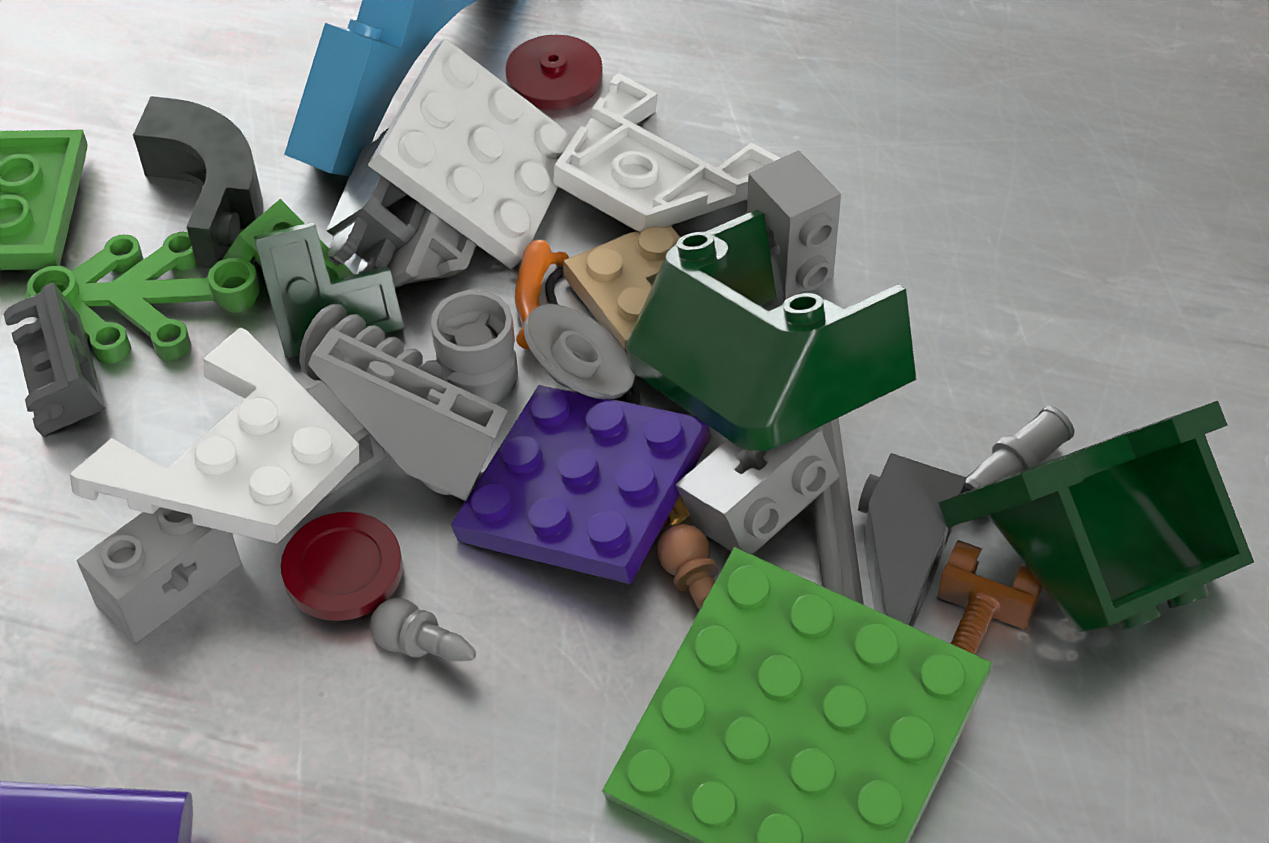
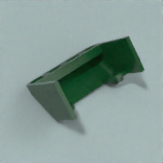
M759 210L752 211L706 232H695L681 237L677 244L667 252L626 343L632 372L736 446L752 451L769 450L784 445L916 380L906 288L899 284L845 309L812 293L791 296L784 301L782 306L771 311L761 307V305L776 299L777 296L764 213Z

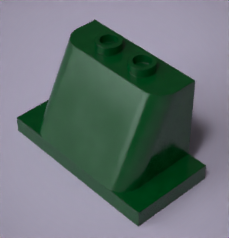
M1218 400L1122 433L938 502L948 528L988 516L1077 632L1104 628L1119 623L1121 630L1151 622L1161 617L1157 605L1167 602L1169 608H1175L1205 598L1209 595L1205 586L1206 583L1254 563L1205 436L1207 433L1228 426Z

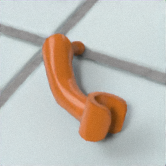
M541 239L531 241L525 248L515 288V306L523 326L516 335V342L520 347L528 350L530 348L524 335V323L530 312L540 306L539 296L544 274L550 264L563 267L564 260L569 258L565 252H551L549 244Z

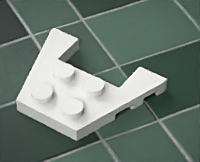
M618 73L610 81L609 92L606 97H600L594 105L592 118L586 127L580 126L556 162L553 184L641 233L649 227L665 228L746 200L748 196V173L780 159V157L750 143L720 166L714 167L639 127L638 123L656 112L658 93Z
M240 327L203 359L205 378L245 398L237 407L168 468L111 438L70 473L72 492L80 497L96 500L99 493L127 499L129 509L153 514L158 508L162 507L192 514L193 524L276 544L282 540L359 463V444L247 330Z

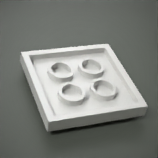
M444 38L432 51L368 166L501 263L512 269L522 261L524 250L533 240L558 186L553 184L554 166L574 136Z

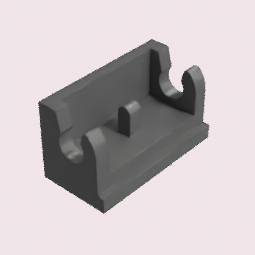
M54 283L42 287L43 292L13 304L4 312L5 323L8 326L17 324L25 318H38L33 323L24 324L11 334L13 342L18 348L29 393L25 398L26 408L28 412L34 413V418H32L34 427L42 436L106 409L81 317Z

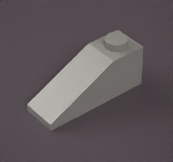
M331 328L313 352L308 366L406 474L421 480L429 489L437 493L452 494L466 501L508 410Z

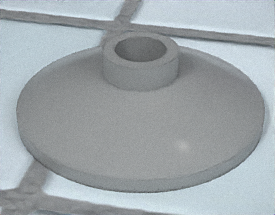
M544 304L534 308L526 318L524 335L531 352L548 371L549 375L560 385L589 397L612 400L624 396L633 385L635 373L630 368L628 353L611 332L591 317L570 307Z

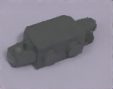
M389 128L383 131L377 140L361 150L327 228V232L333 236L327 258L337 266L339 264L344 265L355 253L361 258L357 274L387 267L393 253L405 246L416 234L426 211V207L368 166Z

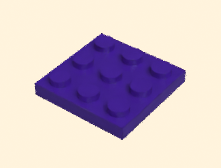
M538 385L451 523V527L458 542L631 584L680 495L675 484L695 468L712 437L710 428L695 416L611 399H597L577 392Z

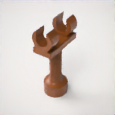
M957 540L948 563L942 572L937 597L966 608L950 644L976 655L991 618L1026 630L1043 587L1024 563L1021 564L1012 587L976 575L975 573L979 565L977 559L982 548Z

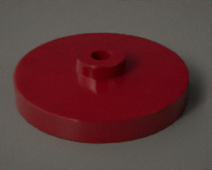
M552 34L529 39L511 52L505 65L507 85L541 110H563L578 106L596 94L603 80L602 60L597 50L586 41L568 35Z
M336 512L318 517L302 526L288 541L282 554L280 568L285 590L291 601L299 609L316 618L343 621L369 614L381 603L388 600L400 583L403 561L396 536L382 521L363 513Z

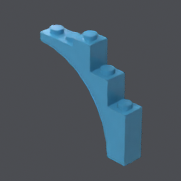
M362 0L357 19L350 18L347 28L325 23L284 155L331 174L350 176L361 150L372 143L393 96L416 59L435 35L452 18L477 0Z

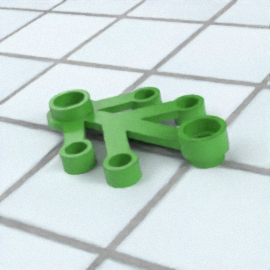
M188 232L171 234L164 240L162 247L145 259L143 258L139 241L132 235L121 234L109 239L103 250L73 271L62 266H49L34 273L27 283L25 299L43 292L42 287L54 283L79 313L86 338L90 340L95 357L100 362L112 364L122 361L130 353L131 345L126 330L121 324L115 322L106 323L89 307L112 306L151 337L155 352L159 358L173 361L184 357L191 349L187 327L179 320H169L150 304L215 301L227 311L242 312L254 304L259 294L260 286L254 265L250 261L238 257L226 258L217 262L210 269L208 278L156 280L170 269L187 271L197 266ZM111 271L122 274L112 282L96 283ZM177 338L172 342H165L167 339ZM109 341H116L111 345H104Z

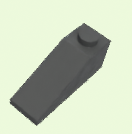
M890 453L880 477L873 474L868 476L861 493L858 511L867 514L864 546L874 610L912 627L915 626L955 527H947L938 502L964 493L967 477Z

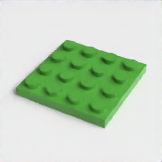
M734 547L602 792L606 799L693 843H909L991 672L992 662Z

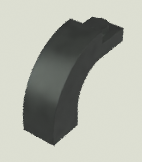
M150 96L133 133L145 176L184 180L202 187L186 228L197 267L211 269L217 262L223 260L229 247H231L240 234V228L246 229L263 214V198L251 148L241 130L221 113L204 105L186 100Z

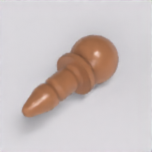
M687 524L675 525L666 530L658 542V560L668 573L675 576L673 582L677 590L682 592L689 591L697 607L701 609L715 583L713 578L717 575L719 567L715 560L709 558V541L700 529Z

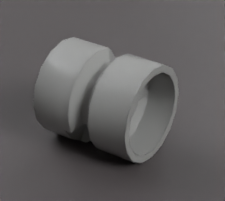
M478 290L458 292L442 300L433 311L430 322L436 361L442 368V380L493 404L505 399L516 387L518 378L517 356L514 350L513 317L510 307L499 296L487 291Z

